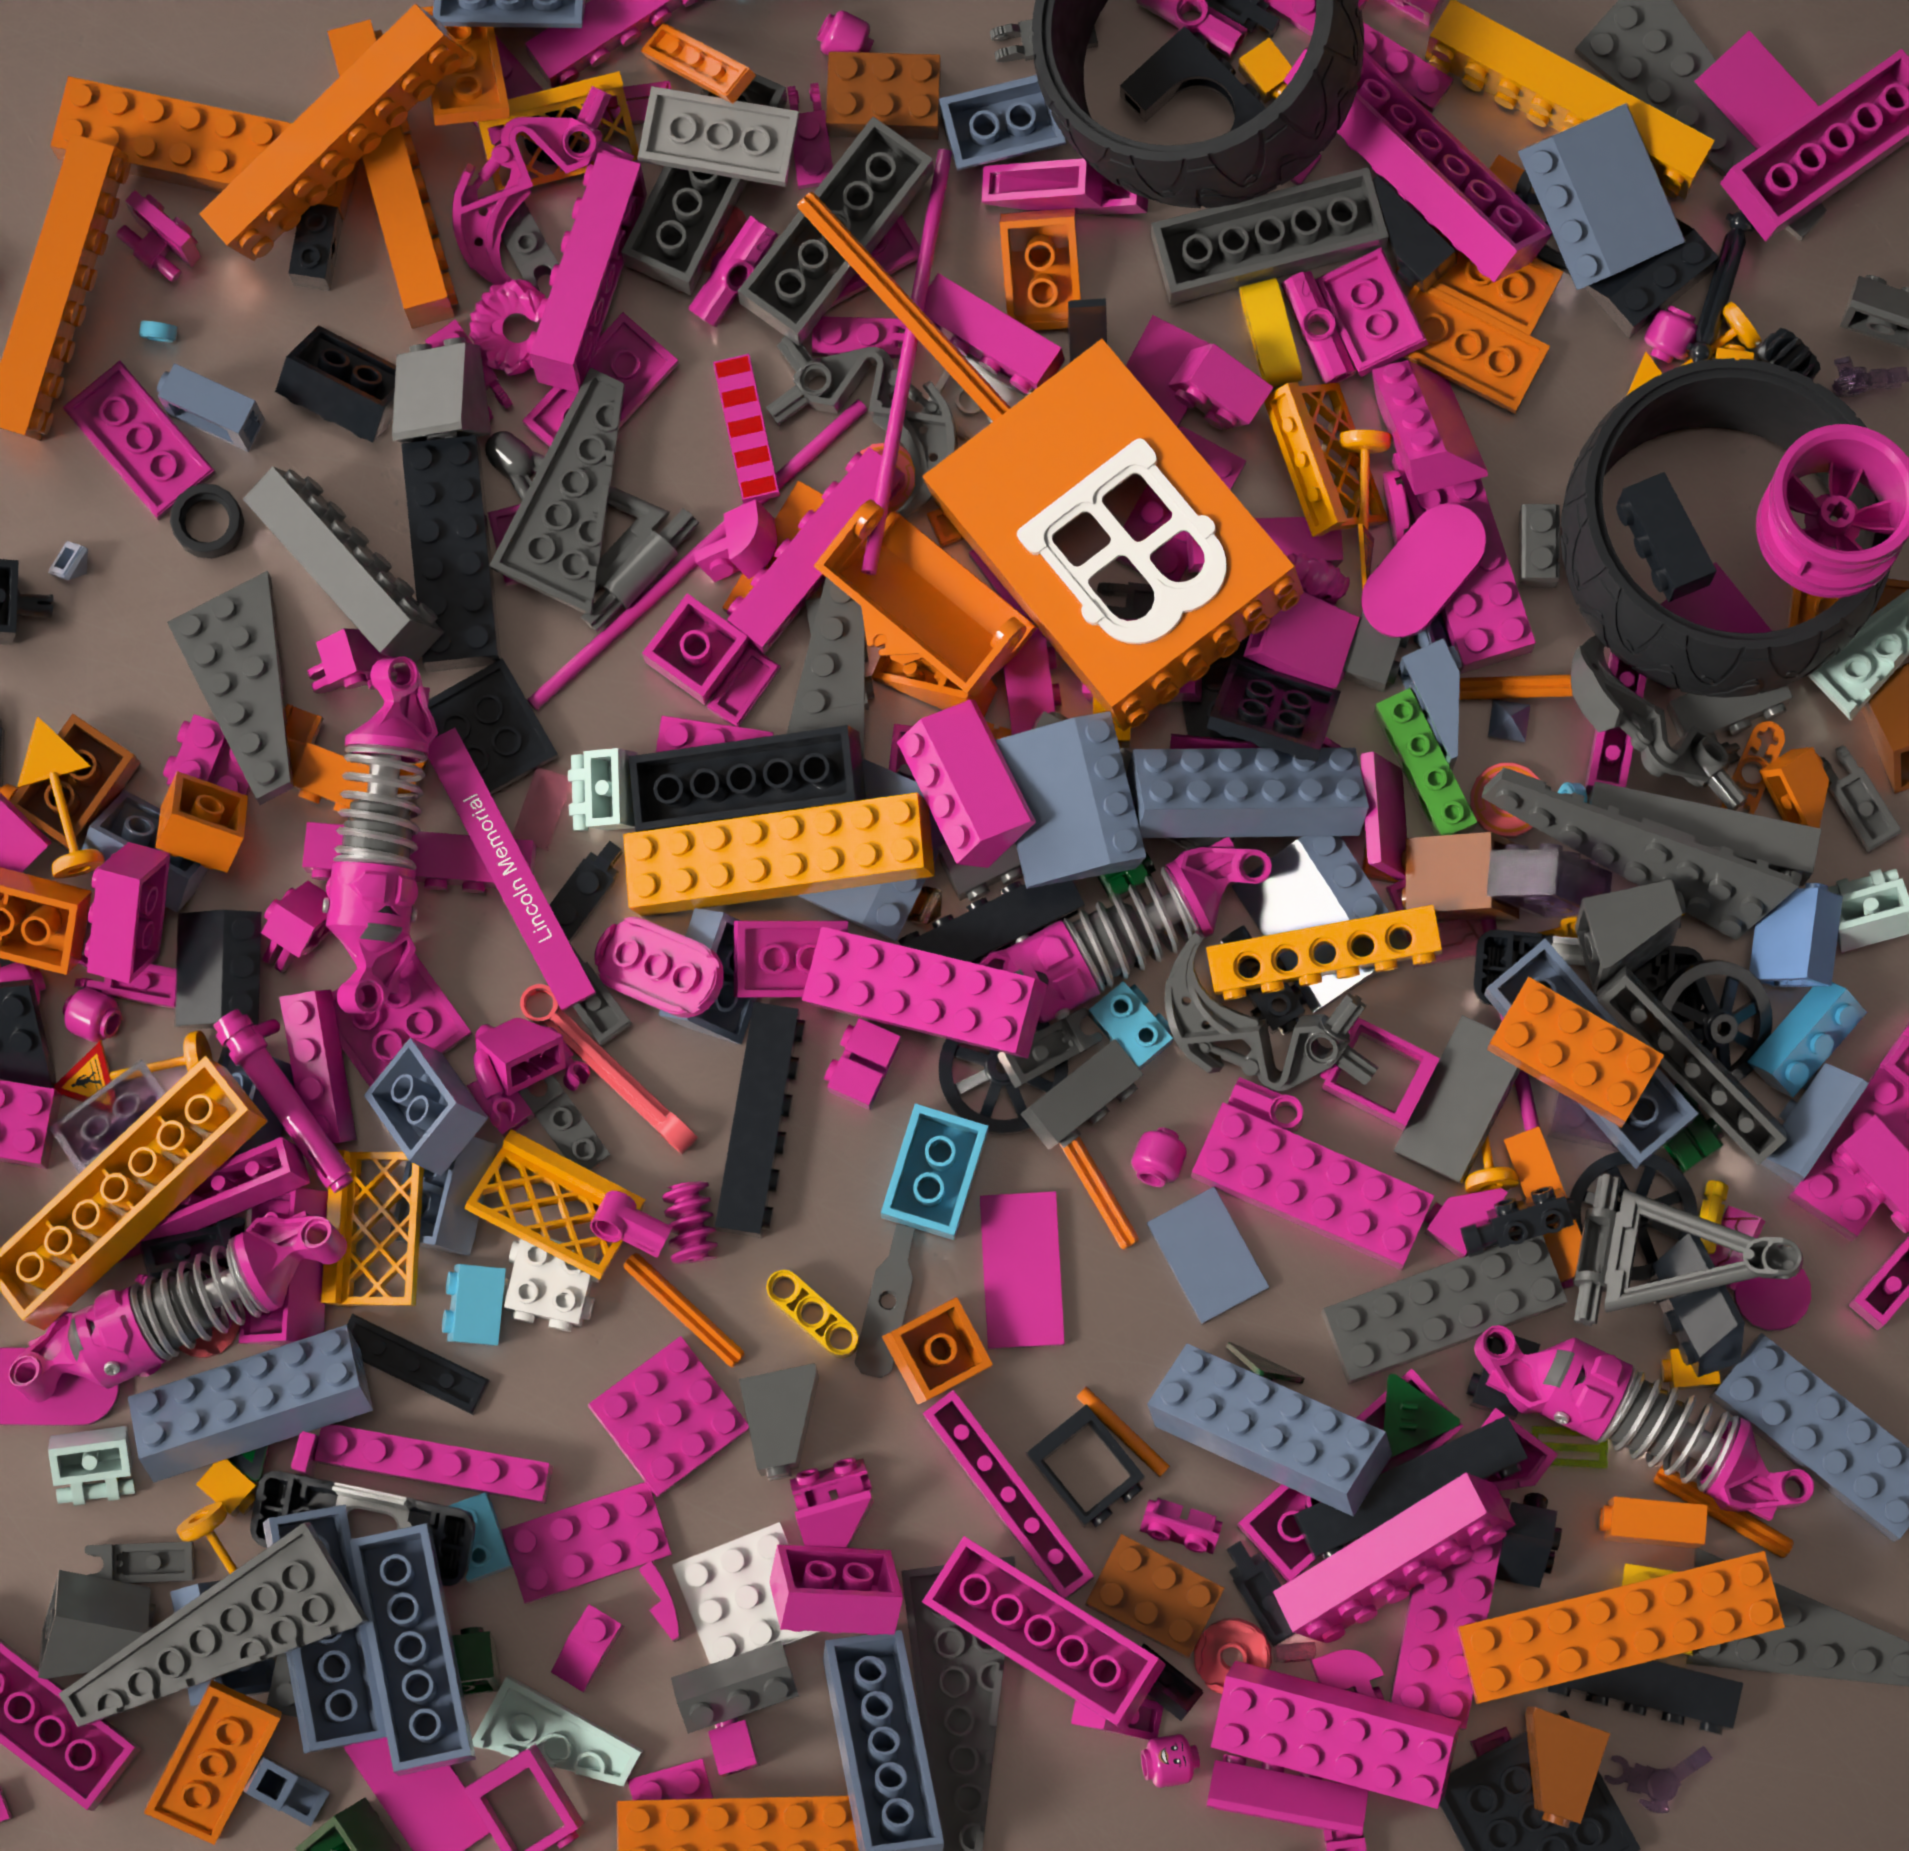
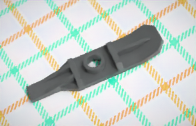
M896 1224L889 1256L875 1271L854 1362L861 1374L882 1378L893 1369L894 1359L882 1336L903 1325L913 1282V1276L908 1263L915 1231L913 1227ZM886 1294H891L896 1298L895 1306L889 1309L881 1304V1299Z

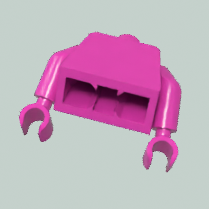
M513 1018L497 1027L484 1024L476 1031L477 1052L473 1056L474 1069L486 1100L491 1099L493 1103L489 1119L495 1127H499L501 1123L499 1112L505 1113L510 1123L515 1113L514 1103L509 1099L503 1098L501 1094L505 1093L510 1096L564 1068L567 1071L563 1077V1084L569 1090L575 1091L580 1082L582 1084L586 1083L590 1075L588 1065L581 1061H574L571 1058L574 1054L563 1040V1035L559 1034L552 1027L540 1026L522 1018Z

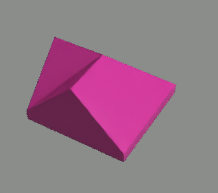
M870 1490L795 1511L804 1546L849 1548L874 1503Z

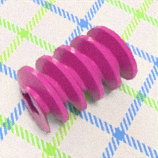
M697 1181L669 1186L667 1188L672 1190L662 1196L663 1202L674 1204L664 1211L665 1217L676 1219L668 1224L673 1227L670 1233L678 1234V1236L669 1240V1246L680 1249V1251L671 1256L673 1263L690 1264L717 1258L709 1256L708 1252L718 1247V1243L706 1240V1236L716 1232L715 1227L704 1225V1221L714 1215L713 1212L704 1211L701 1206L711 1202V1197L699 1194V1191L709 1187V1182Z

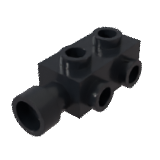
M1245 925L1223 937L1219 942L1220 944L1252 939V936ZM1278 957L1277 967L1287 971L1282 960ZM1245 959L1239 967L1240 975L1245 978H1253L1252 969L1260 966V963L1256 959ZM1284 983V990L1272 993H1262L1261 988L1246 990L1248 998L1255 1007L1250 1011L1251 1016L1259 1020L1266 1019L1271 1034L1279 1030L1284 1036L1293 1031L1299 1017L1305 1013L1303 1005L1307 1001L1296 984L1289 986L1288 983ZM1277 998L1283 999L1286 1002V1009L1282 1012L1275 1011L1272 1007L1273 1000Z
M1552 1186L1534 1190L1531 1192L1532 1197L1517 1201L1516 1198H1509L1495 1203V1209L1486 1211L1490 1223L1477 1227L1474 1223L1460 1228L1468 1256L1472 1257L1482 1254L1485 1248L1497 1244L1500 1248L1512 1244L1518 1245L1525 1240L1547 1233H1556L1563 1228L1574 1225L1573 1220L1579 1219V1215L1573 1198H1566L1560 1188L1554 1190Z

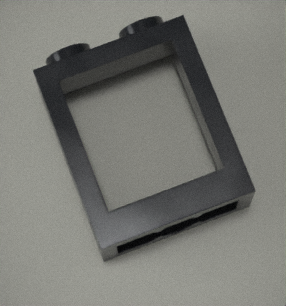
M1087 1404L1026 1452L1029 1460L1084 1528L1090 1523L1096 1528L1113 1514L1109 1507L1121 1498L1127 1503L1143 1490L1139 1483L1145 1479V1476ZM1089 1426L1130 1477L1089 1511L1085 1512L1045 1460Z

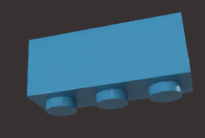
M1832 982V986H1814L1747 1062L1768 1086L1793 1098L1862 1020L1867 1011L1846 988Z

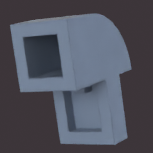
M262 1756L243 1790L246 1794L278 1811L281 1810L310 1827L330 1793L293 1770L265 1756Z

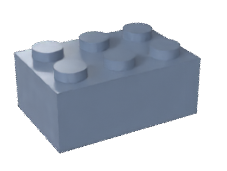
M409 1038L364 1094L407 1159L440 1176L455 1161L460 1152L488 1119L441 1052L413 1038Z

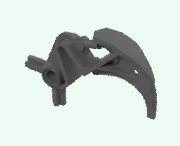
M786 336L781 339L782 341L777 344V347L796 373L793 376L795 386L766 406L778 425L808 403L818 411L839 414L870 367L877 365L868 411L873 419V423L887 431L892 405L889 395L894 393L898 369H894L892 359L884 349L866 347L813 359L803 344L798 346ZM814 377H826V383L821 389H809V383ZM930 380L922 386L933 400L931 402L922 396L923 393L912 384L910 385L908 397L915 403L919 402L925 407L926 414L906 411L900 443L903 444L910 454L915 468L914 490L905 504L897 510L905 518L914 514L932 498L922 476L958 449L957 429L952 412L946 400ZM921 427L928 428L926 433H920L919 430ZM933 454L938 455V459L935 462L930 461V456Z
M1597 636L1589 638L1582 646L1580 645L1577 648L1571 668L1572 695L1584 716L1598 732L1620 727L1631 737V745L1636 750L1641 751V760L1644 767L1654 776L1660 777L1668 773L1684 777L1696 787L1704 788L1709 786L1730 810L1736 811L1747 802L1746 799L1748 797L1726 772L1730 764L1738 762L1741 758L1736 753L1740 749L1737 743L1729 744L1725 742L1720 744L1712 735L1693 725L1671 747L1668 743L1664 710L1642 699L1612 674L1604 656L1605 645Z
M1197 930L1182 948L1171 969L1169 978L1166 980L1164 997L1170 1031L1175 1042L1188 1059L1208 1073L1220 1072L1224 1067V1063L1221 1060L1223 1059L1242 1067L1243 1072L1248 1076L1257 1075L1260 1082L1272 1091L1288 1090L1331 1068L1334 1064L1366 1086L1379 1067L1348 1045L1351 1041L1348 1031L1366 1008V1005L1361 1002V997L1348 993L1330 1018L1325 1014L1301 1016L1293 1030L1283 1071H1280L1275 1066L1267 1020H1259L1222 1005L1211 997L1200 983L1195 971L1194 960L1198 947L1205 936ZM1183 997H1188L1191 1003H1185ZM1203 1021H1207L1209 1025H1204ZM1317 1038L1328 1039L1332 1043L1333 1048L1322 1046ZM1242 1039L1252 1050L1245 1056L1225 1047L1223 1049L1215 1046L1213 1042Z

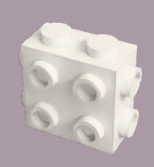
M521 1238L520 1241L514 1240L509 1255V1263H513L514 1267L511 1279L505 1277L503 1292L504 1308L512 1312L511 1318L527 1323H534L535 1317L550 1321L548 1327L571 1332L572 1326L582 1328L583 1319L590 1320L593 1312L595 1298L589 1297L592 1282L599 1283L600 1280ZM550 1239V1240H552V1241H554V1242H556V1243H558V1244L566 1243V1242H563V1241H558V1240ZM589 1247L581 1249L584 1258L598 1265L600 1264L601 1260L598 1259L599 1252L597 1249Z

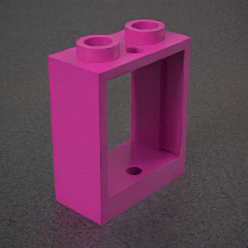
M1358 1018L1348 1031L1351 1040L1348 1045L1351 1048H1354L1361 1035L1418 1064L1419 1067L1396 1112L1336 1083L1343 1070L1336 1064L1321 1072L1319 1077L1325 1079L1322 1090L1404 1131L1440 1058Z
M536 1743L463 1789L501 1851L519 1850L485 1794L528 1767L564 1825L523 1851H543L555 1843L560 1849L579 1837L576 1830L584 1824V1821Z

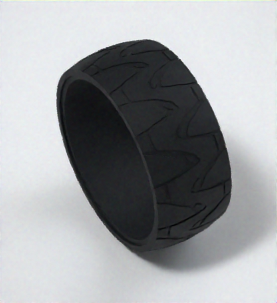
M1035 0L1032 19L1034 66L1045 103L1051 109V115L1058 128L1062 131L1061 133L1081 157L1112 183L1123 187L1131 193L1162 204L1186 208L1228 206L1262 196L1275 190L1278 185H1283L1306 169L1334 139L1337 130L1341 128L1347 118L1357 93V83L1360 82L1363 65L1364 26L1362 10L1358 6L1359 0H1316V18L1313 34L1304 59L1290 83L1261 113L1230 132L1201 142L1183 145H1156L1134 141L1122 137L1094 121L1090 116L1085 97L1084 62L1087 45L1094 25L1108 0Z
M1713 359L1711 361L1704 360L1679 366L1652 378L1624 397L1599 422L1581 449L1569 477L1561 515L1562 534L1560 541L1562 558L1570 590L1576 604H1579L1582 616L1597 638L1607 648H1610L1611 652L1627 666L1630 665L1633 670L1646 678L1675 690L1677 688L1681 689V692L1700 696L1706 695L1708 697H1745L1756 695L1759 692L1760 694L1769 692L1810 675L1832 660L1861 630L1875 610L1884 591L1890 570L1873 587L1856 595L1841 597L1830 608L1799 625L1766 633H1734L1707 628L1690 622L1661 606L1633 580L1624 568L1614 550L1604 519L1603 482L1609 470L1628 452L1650 439L1675 430L1693 427L1730 428L1763 437L1788 450L1797 439L1817 428L1835 424L1866 427L1863 421L1856 417V413L1844 401L1821 384L1814 383L1811 378L1796 371H1790V369L1750 359ZM1828 472L1815 473L1828 489ZM1859 481L1849 497V500L1855 503L1858 509L1879 502L1877 497ZM1861 529L1855 541L1865 550L1881 544L1888 539L1889 534Z

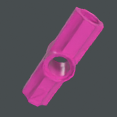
M1136 0L1137 4L1176 26L1178 31L1185 26L1192 34L1199 32L1207 40L1210 47L1229 58L1237 53L1247 34V28L1211 8L1205 0ZM1188 11H1197L1201 14V17L1195 21L1185 20L1182 16Z
M750 215L728 250L717 253L713 258L710 269L711 275L688 309L710 325L717 327L738 296L739 288L763 259L779 234ZM737 267L736 272L729 277L731 271Z
M1300 272L1283 281L1281 287L1301 330V339L1308 346L1324 384L1340 383L1354 375L1355 369L1336 329L1335 317L1328 310L1312 272ZM1313 322H1322L1326 325L1328 331L1323 335H1315L1310 332L1308 326Z

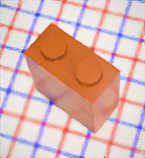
M1614 1496L1607 1501V1505H1604L1599 1510L1598 1531H1604L1605 1541L1696 1549L1705 1545L1708 1505Z

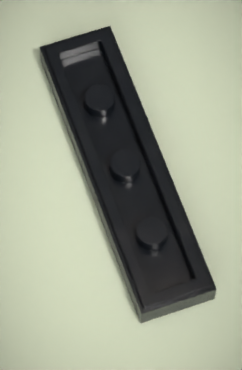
M352 1313L347 1326L361 1349L364 1363L474 1416L490 1383L489 1379Z

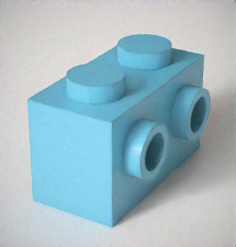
M1122 981L1089 1009L1088 1016L1110 1042L1116 1039L1136 1066L1142 1070L1172 1044L1173 1037L1170 1035L1171 1031L1168 1021L1160 1013L1154 1017L1145 1006L1149 1001L1143 992L1135 984L1129 988Z
M457 1264L454 1265V1272H448L446 1294L451 1295L450 1310H444L442 1319V1332L448 1333L447 1342L488 1346L498 1345L505 1268Z
M484 1492L448 1505L467 1511L475 1522V1537L469 1570L466 1575L468 1582L473 1583L513 1568L501 1527L488 1493Z

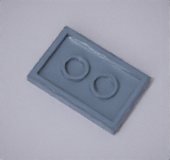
M1215 1187L1147 1222L1148 1228L1201 1325L1269 1289L1268 1283Z

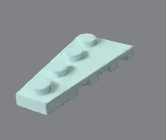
M1909 589L1870 616L1861 630L1832 660L1810 675H1807L1850 721L1909 656Z
M509 1675L504 1679L472 1739L474 1747L498 1751L511 1757L536 1743L550 1767L572 1771L578 1775L619 1786L626 1784L643 1752L642 1749Z

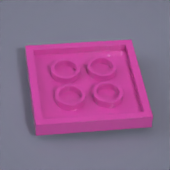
M415 952L408 965L400 973L398 994H390L380 1010L375 1013H346L337 1002L338 989L332 992L341 1048L369 1087L372 1086L409 1038H413L444 1055L472 1035L470 1029ZM360 989L358 992V1000L360 1004H362L364 1000V993L362 989Z
M681 1336L588 1404L589 1409L657 1498L749 1430L748 1423Z

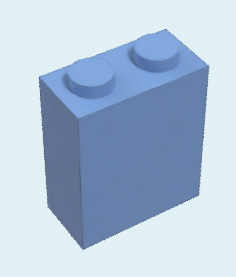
M1805 883V888L1798 887L1755 924L1749 971L1761 984L1770 987L1832 986L1843 896L1829 892L1828 886L1825 884Z

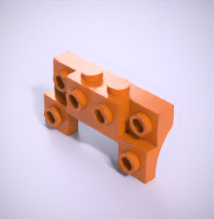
M287 703L285 707L287 742L290 747L293 784L295 788L300 790L298 797L316 804L320 803L321 798L335 803L333 810L337 812L341 809H350V803L354 800L345 799L340 793L344 790L367 792L368 783L348 781L342 775L345 772L369 774V766L347 762L344 756L314 745L324 718ZM428 759L422 763L412 765H415L424 771ZM400 769L399 776L414 775L415 773ZM420 780L417 781V782H411V783L418 786ZM398 787L397 794L414 793L413 791Z

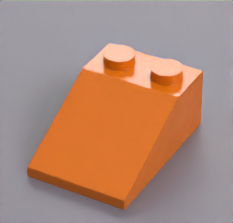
M1075 208L1000 214L999 223L1007 315L1033 331L1068 328V301L1081 300Z

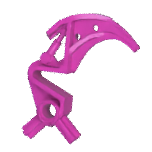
M592 86L577 120L563 117H517L508 121L501 132V144L493 148L492 157L477 174L479 177L472 185H469L476 166L467 163L453 193L452 224L457 245L472 270L475 269L482 277L494 285H503L513 280L506 274L501 264L499 252L501 234L507 220L531 194L530 187H533L515 140L518 132H525L566 174L589 165L591 161L595 162L598 153L629 161L633 160L634 155L602 141L603 134L597 130L612 97L611 94ZM577 131L585 132L589 138L588 147L582 152L572 151L568 144L571 134ZM500 165L511 169L510 178L504 189L478 198L477 190L484 181L487 182ZM486 207L488 210L487 215L481 216L479 209ZM478 237L483 239L481 246L474 244V240Z

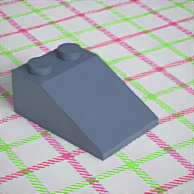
M1443 638L1403 656L1398 675L1405 690L1411 688L1453 771L1458 757L1460 672L1458 668L1462 667V662L1455 647H1447Z

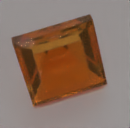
M922 886L906 921L927 925L940 917L942 891L938 888Z

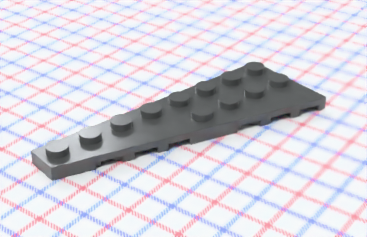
M1618 0L1575 48V53L1617 88L1714 139L1715 141L1706 163L1723 177L1726 176L1734 165L1757 150L1694 82L1716 59L1672 0ZM1820 203L1785 229L1802 241L1825 215L1827 210Z

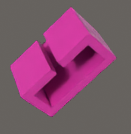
M858 1018L855 1026L849 1024L840 1042V1045L845 1047L843 1055L839 1061L832 1059L824 1076V1080L829 1081L827 1085L828 1092L870 1110L901 1044V1036L861 1018Z

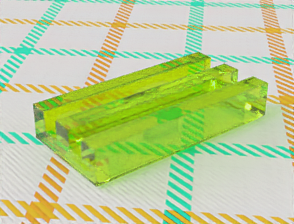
M1531 1426L1530 1432L1537 1439L1539 1435L1588 1438L1576 1431H1572L1570 1428ZM1608 1439L1599 1443V1445L1543 1442L1553 1451L1599 1453V1460L1555 1458L1550 1467L1608 1469Z

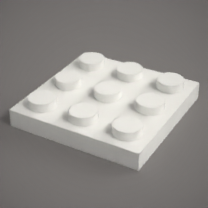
M780 1522L672 1564L710 1664L778 1641H782L784 1647L821 1632L780 1630L769 1583L777 1545H789Z

